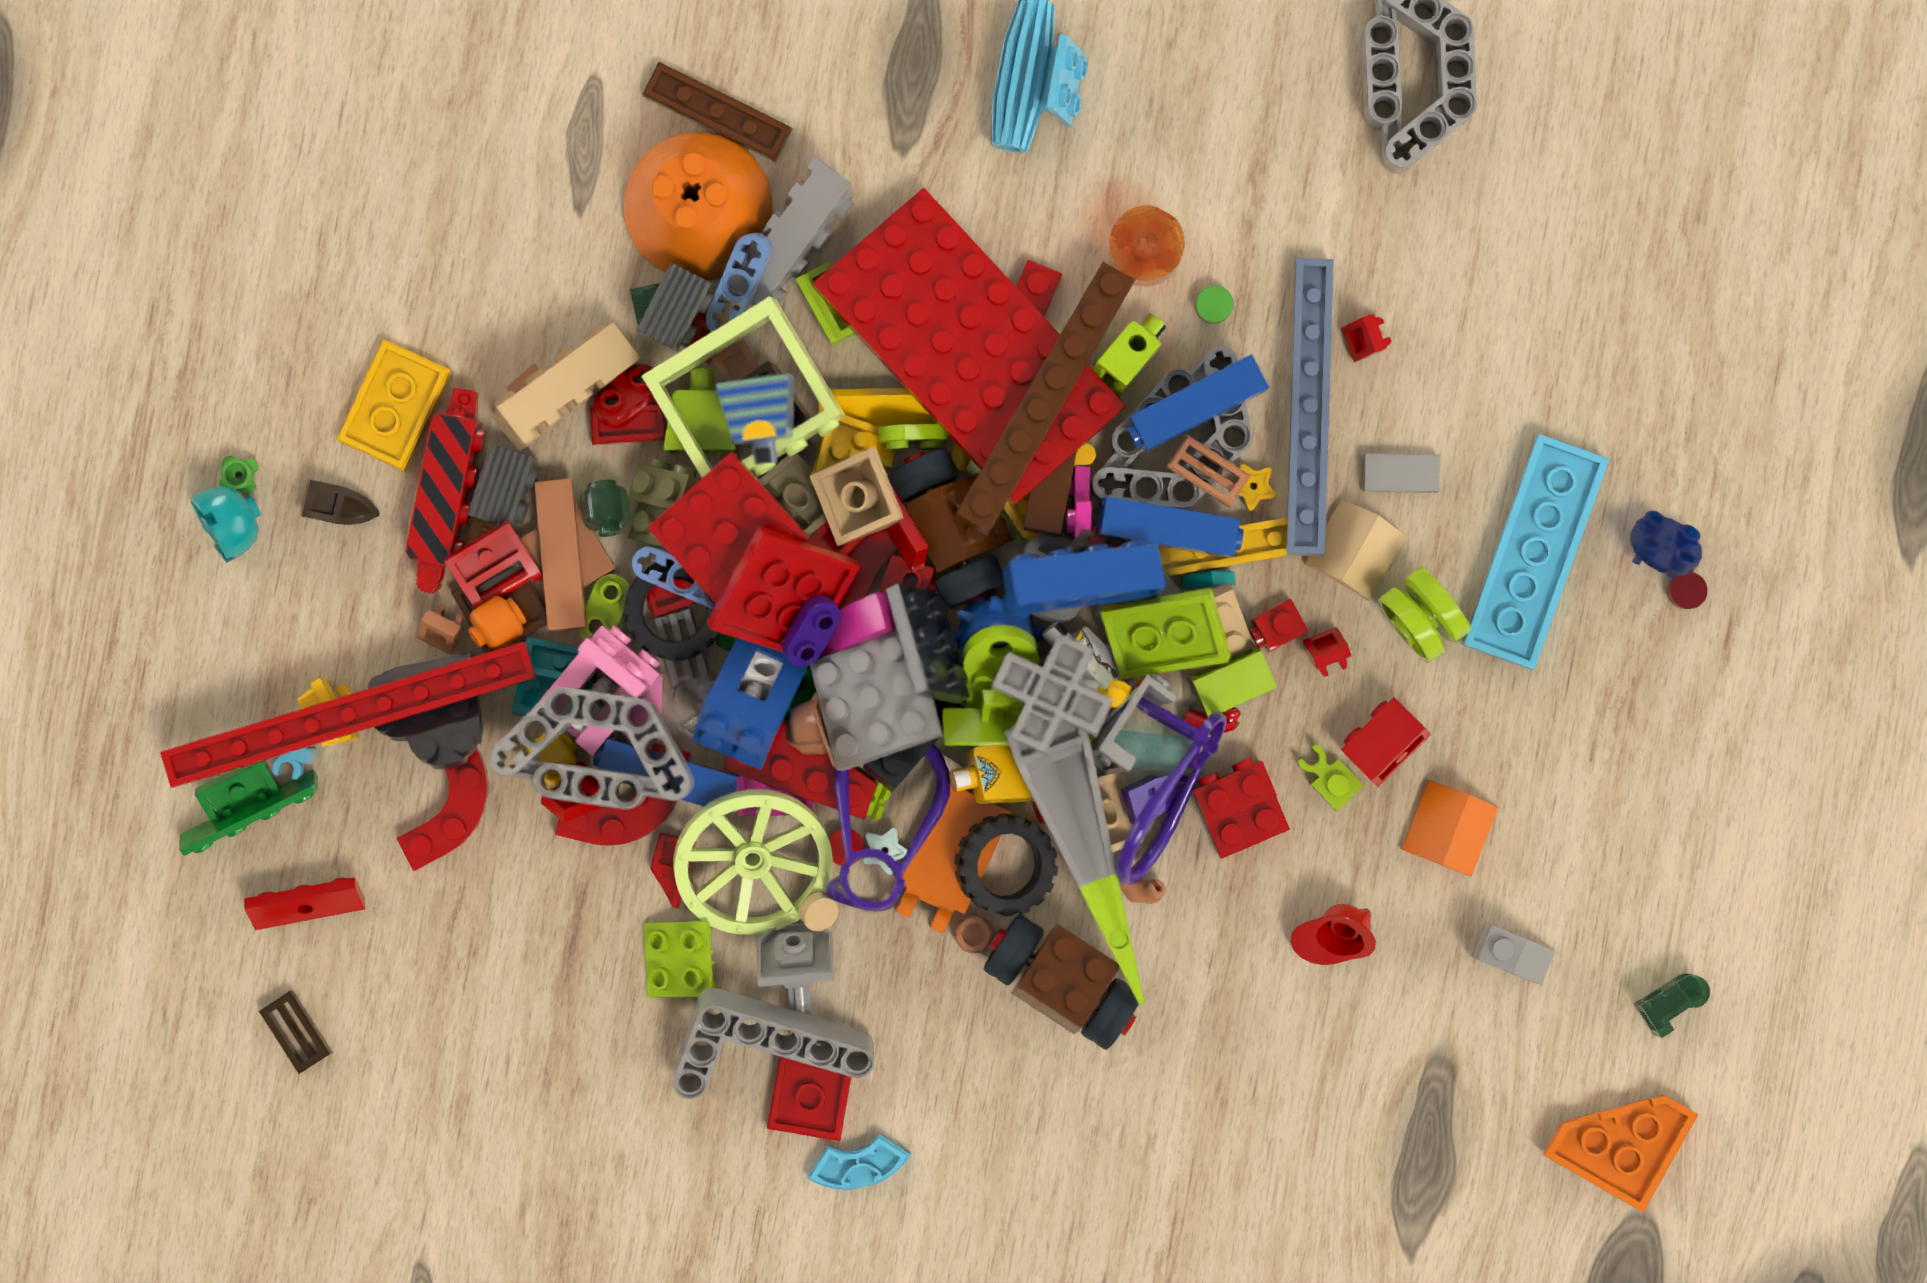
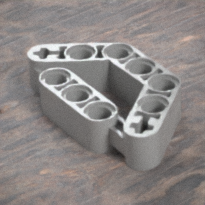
M1374 0L1376 17L1368 22L1361 34L1364 117L1370 127L1381 130V162L1385 169L1395 174L1409 170L1464 125L1477 107L1474 27L1467 15L1445 0H1411L1406 8L1402 6L1406 0ZM1416 5L1428 6L1432 12V18L1428 20L1419 18L1415 14L1414 7ZM1397 21L1435 46L1437 101L1403 129L1401 120L1400 46ZM1449 25L1458 27L1463 34V39L1459 41L1451 40L1446 35L1445 27ZM1376 28L1384 30L1388 34V42L1384 44L1376 43L1371 38V30ZM1451 62L1459 63L1464 69V76L1461 78L1451 76L1447 71V64ZM1377 65L1386 67L1390 72V79L1386 81L1376 79L1372 73V68ZM1449 100H1461L1466 106V113L1456 115L1451 112ZM1378 102L1388 104L1392 110V116L1389 118L1377 116L1374 111V104ZM1424 122L1432 123L1437 129V137L1432 139L1424 137L1420 132V124ZM1411 140L1414 146L1404 158L1401 157L1396 160L1393 157L1395 150H1401Z
M1226 346L1211 348L1190 372L1180 368L1171 370L1117 427L1110 441L1111 450L1114 455L1095 474L1091 483V490L1096 499L1101 501V498L1113 497L1187 510L1205 494L1204 491L1176 473L1127 469L1144 449L1141 445L1134 451H1123L1118 446L1117 439L1119 435L1127 432V427L1131 426L1128 420L1131 415L1172 395L1168 389V382L1171 379L1181 378L1190 386L1219 371L1216 367L1211 368L1210 366L1216 356H1220L1221 361H1228L1229 365L1237 362V357L1230 348ZM1246 402L1211 419L1214 434L1204 444V446L1231 463L1240 456L1251 441V428ZM1228 428L1238 429L1243 436L1241 446H1228L1223 439L1224 431ZM1196 452L1193 457L1199 460L1203 455ZM1188 463L1183 467L1211 486L1216 482ZM1218 465L1216 472L1222 475L1226 470ZM1109 475L1112 476L1113 483L1124 484L1126 482L1125 476L1131 477L1132 479L1128 487L1129 498L1122 496L1125 489L1120 488L1113 489L1111 495L1105 494V489L1098 486V482H1103L1106 476ZM1141 479L1151 480L1156 487L1155 495L1149 499L1141 498L1135 489L1137 481ZM1182 482L1188 484L1193 491L1192 499L1188 502L1176 500L1173 495L1175 484Z
M569 687L555 688L550 691L493 748L490 755L491 766L497 773L505 776L533 779L536 791L542 796L621 809H629L640 805L646 799V796L668 800L685 798L692 792L695 783L694 776L653 702L644 698ZM561 694H567L573 701V708L567 715L560 714L556 709V700ZM600 699L606 700L611 707L610 716L604 721L598 720L593 714V706ZM636 705L644 706L649 714L646 724L641 727L636 726L630 718V712ZM536 720L543 723L546 728V735L540 742H535L529 736V726ZM571 724L625 731L649 776L536 759ZM655 738L663 740L667 747V752L661 760L652 758L648 751L650 742ZM522 744L532 749L531 752L528 749L520 750L514 757L517 764L505 766L504 761L507 757L504 751H515ZM673 759L675 760L676 765L669 768L675 777L682 776L684 782L680 784V793L677 789L669 790L667 783L671 781V777L667 770H662L659 773L657 770L658 766L666 765ZM550 769L558 771L562 777L561 786L555 791L549 789L544 782L545 774ZM587 775H593L599 781L600 788L594 796L587 795L582 789V781ZM625 780L633 782L637 787V796L631 802L623 800L619 794L620 785Z

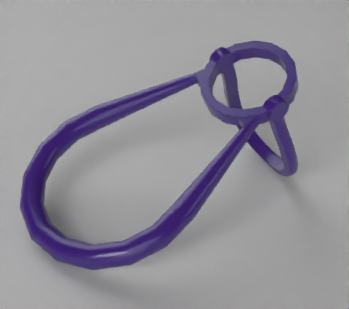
M1141 697L1136 707L1142 712L1191 739L1193 742L1187 754L1146 803L1130 829L1118 856L1115 870L1121 885H1133L1144 877L1168 845L1179 824L1202 767L1210 756L1219 749L1218 743L1227 723L1226 715L1215 711L1206 719L1201 728H1196L1148 699ZM1187 766L1193 768V771L1161 824L1156 836L1145 853L1132 866L1136 852L1148 828L1163 807Z
M935 745L926 753L925 757L929 760L936 776V793L901 863L896 862L889 854L879 849H864L858 852L851 850L849 769L839 771L836 770V767L834 768V790L845 851V864L841 865L839 875L833 878L825 888L826 894L834 901L864 911H886L895 905L899 894H902L905 880H903V873L941 818L950 798V772L942 752ZM863 858H876L883 861L891 869L895 878L890 896L880 902L866 901L858 898L851 891L848 883L850 866ZM840 886L843 894L839 893L835 888Z

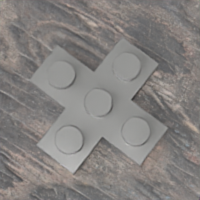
M1059 634L1043 668L1012 653H1007L992 688L1025 704L1010 735L1011 740L1046 755L1062 721L1097 737L1113 704V700L1079 685L1095 653L1094 649Z

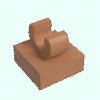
M440 604L434 612L428 609L420 620L417 639L451 655L458 644L463 614L458 613L456 618L450 621L443 617L445 605Z

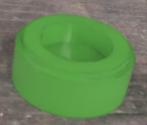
M1208 286L1199 293L1196 299V312L1207 323H1221L1232 312L1233 298L1230 292L1222 286Z

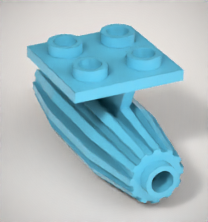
M1018 0L1003 40L992 98L991 146L996 149L1013 153H1027L1043 109L1056 117L1064 126L1072 127L1073 117L1079 114L1081 96L1078 94L1080 80H1084L1086 77L1088 60L1085 57V53L1068 35L1060 34L1058 47L1054 48L1055 5L1051 4L1049 0Z

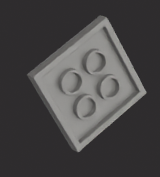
M898 630L820 658L810 664L836 770L846 771L942 736L933 698L915 694Z

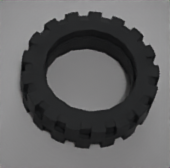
M667 560V567L658 563L652 564L643 573L648 575L651 570H656L663 573L659 581H666L668 571L675 562ZM684 568L678 569L674 574L673 579L685 580L691 584L695 583ZM636 576L626 594L624 615L627 628L639 646L650 654L662 659L684 660L699 655L714 643L719 632L711 630L707 623L714 610L707 606L705 620L700 630L690 638L677 642L666 641L654 635L646 624L643 611L644 601L650 590L656 585Z
M1010 814L985 817L980 824L975 823L968 829L970 833L967 837H962L958 846L961 848L959 854L955 855L957 882L961 884V890L966 897L976 906L992 914L1013 916L1016 913H1027L1033 905H1040L1045 900L1043 896L1046 892L1050 893L1054 886V883H1052L1053 876H1057L1058 866L1055 865V858H1057L1056 849L1052 847L1050 843L1052 840L1049 835L1043 832L1040 826L1023 817ZM1014 834L1022 837L1030 844L1034 853L1035 867L1031 879L1021 890L1012 895L1000 896L991 893L982 885L978 876V860L982 849L990 840L999 835Z

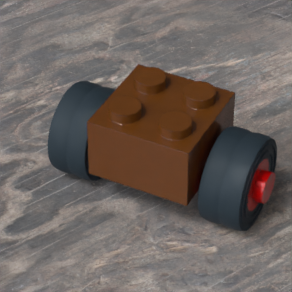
M947 448L928 454L920 451L905 458V464L891 471L887 477L902 503L912 500L907 503L908 509L918 530L929 546L928 553L937 573L956 566V570L941 576L935 581V586L945 601L947 608H953L966 602L969 604L982 596H985V600L989 599L988 592L1004 585L1000 563L995 555H988L973 562L970 560L980 557L1013 539L1001 513L988 536L955 517L956 512L979 473L954 481L959 477V473Z
M1018 914L1006 931L1000 928L989 945V948L993 951L988 957L983 970L1009 986L1023 967H1027L1011 994L1069 1032L1075 1034L1082 1029L1081 1034L1105 1050L1110 1048L1120 1034L1125 1036L1136 1020V1016L1133 1014L1139 1005L1130 986L1119 978H1115L1112 981L1120 968L1118 963L1059 924L1049 931L1036 954H1034L1033 952L1040 942L1044 930L1025 916Z

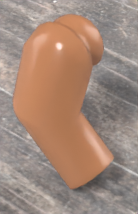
M1140 879L1133 885H1121L1119 883L1120 889L1127 899L1135 903L1153 904L1159 902L1166 892L1164 883L1158 879Z

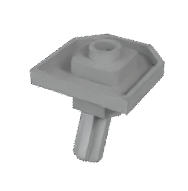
M795 922L777 931L776 928H770L757 938L758 987L784 985L785 989H788L790 1009L812 1015L811 983L834 980L832 932L827 929L812 931L803 922Z

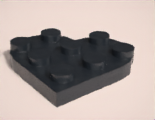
M471 653L398 666L371 678L368 689L472 658L473 656ZM479 696L374 728L380 734L390 737L391 740L408 741L411 751L418 759L425 764L431 765L432 768L453 769L468 762L467 758L475 752L478 743L481 744L483 722Z

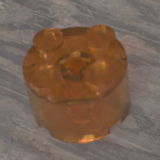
M1152 205L1138 206L1126 211L1115 223L1110 234L1108 257L1111 266L1135 279L1133 285L1146 287L1162 283L1175 272L1183 256L1185 237L1182 227L1171 214ZM1141 239H1146L1148 244L1154 243L1155 246L1150 254H1146L1144 250H1138L1137 247H1139Z

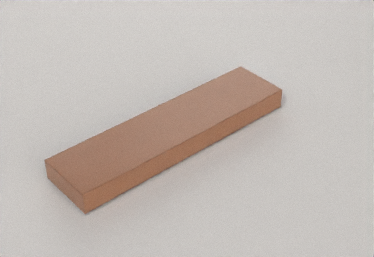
M572 478L534 482L548 631L587 628L574 481Z

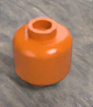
M495 596L470 613L472 627L468 629V633L479 648L486 645L490 650L495 651L507 647L523 635L522 625L526 623V619L511 598L505 600L500 596Z

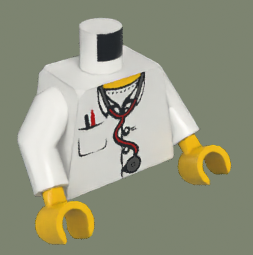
M1059 620L1051 624L1042 633V636L1052 648L1058 635L1061 634L1094 649L1095 653L1079 685L1112 699V708L1118 707L1122 702L1126 701L1130 692V686L1117 680L1120 675L1109 644H1104L1086 626H1082L1070 634Z

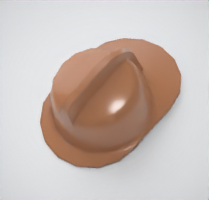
M816 692L813 694L812 700L798 705L791 710L790 718L786 723L785 736L788 744L797 748L802 754H828L835 768Z

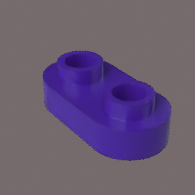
M820 595L809 599L803 605L782 642V650L791 664L803 667L815 662L839 625L841 612L830 597Z

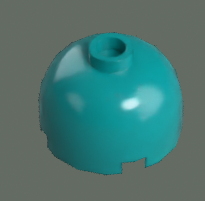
M215 486L191 497V504L206 533H209L213 541L217 543L213 546L226 563L241 556L251 548L257 539L259 531L256 518L261 516V512L251 496L244 499L236 489L228 486Z

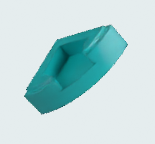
M1231 570L1187 573L1185 576H1182L1183 589L1218 587L1228 582L1230 585H1235V574Z

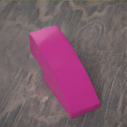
M876 592L840 609V623L818 659L897 630L888 595Z

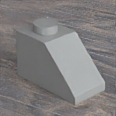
M1485 922L1471 957L1542 985L1555 950Z

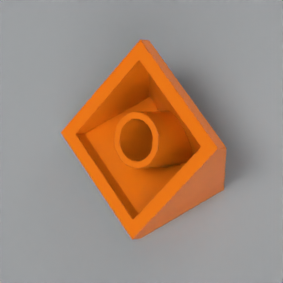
M1428 780L1401 850L1472 877L1498 807L1467 793Z

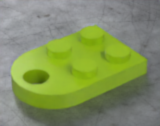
M996 625L978 631L967 641L963 649V666L968 677L967 687L970 698L966 700L967 708L981 707L983 690L993 689L994 680L1008 652L1040 666L1037 643L1028 632L1015 626ZM998 641H1005L1009 643L1007 646L1002 648H996L991 646L993 643Z

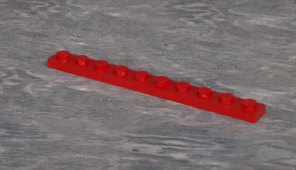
M521 642L161 751L160 754L170 788H175L536 679L537 677L526 642Z

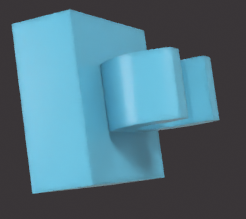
M308 747L278 756L279 758L275 760L272 766L273 774L280 775L283 765L289 762L294 767L292 779L299 780L304 773L302 763H313L317 749Z

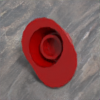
M1349 904L1333 905L1321 918L1307 921L1295 928L1290 941L1292 948L1302 959L1319 965L1337 964L1370 956L1376 948V940L1371 932V912L1367 908L1358 909Z

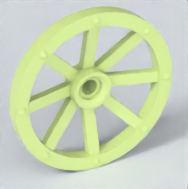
M748 789L729 793L711 801L688 821L675 847L674 874L678 891L684 903L700 920L710 921V926L724 932L738 935H760L770 928H776V931L783 929L800 919L799 908L802 902L813 893L825 892L831 877L833 857L827 832L820 819L809 807L796 798L781 792ZM759 807L750 837L745 838L725 816V814L735 810ZM771 809L783 811L801 822V824L765 841L762 840ZM712 822L735 845V848L692 847L698 836ZM811 834L817 845L818 862L816 864L772 852ZM750 853H756L754 856H747ZM689 861H732L697 891L694 890L688 876ZM773 866L813 876V879L804 893L796 901L792 902L770 871V868ZM737 874L741 876L735 916L718 911L705 902ZM761 878L782 910L765 916L747 917L753 879Z

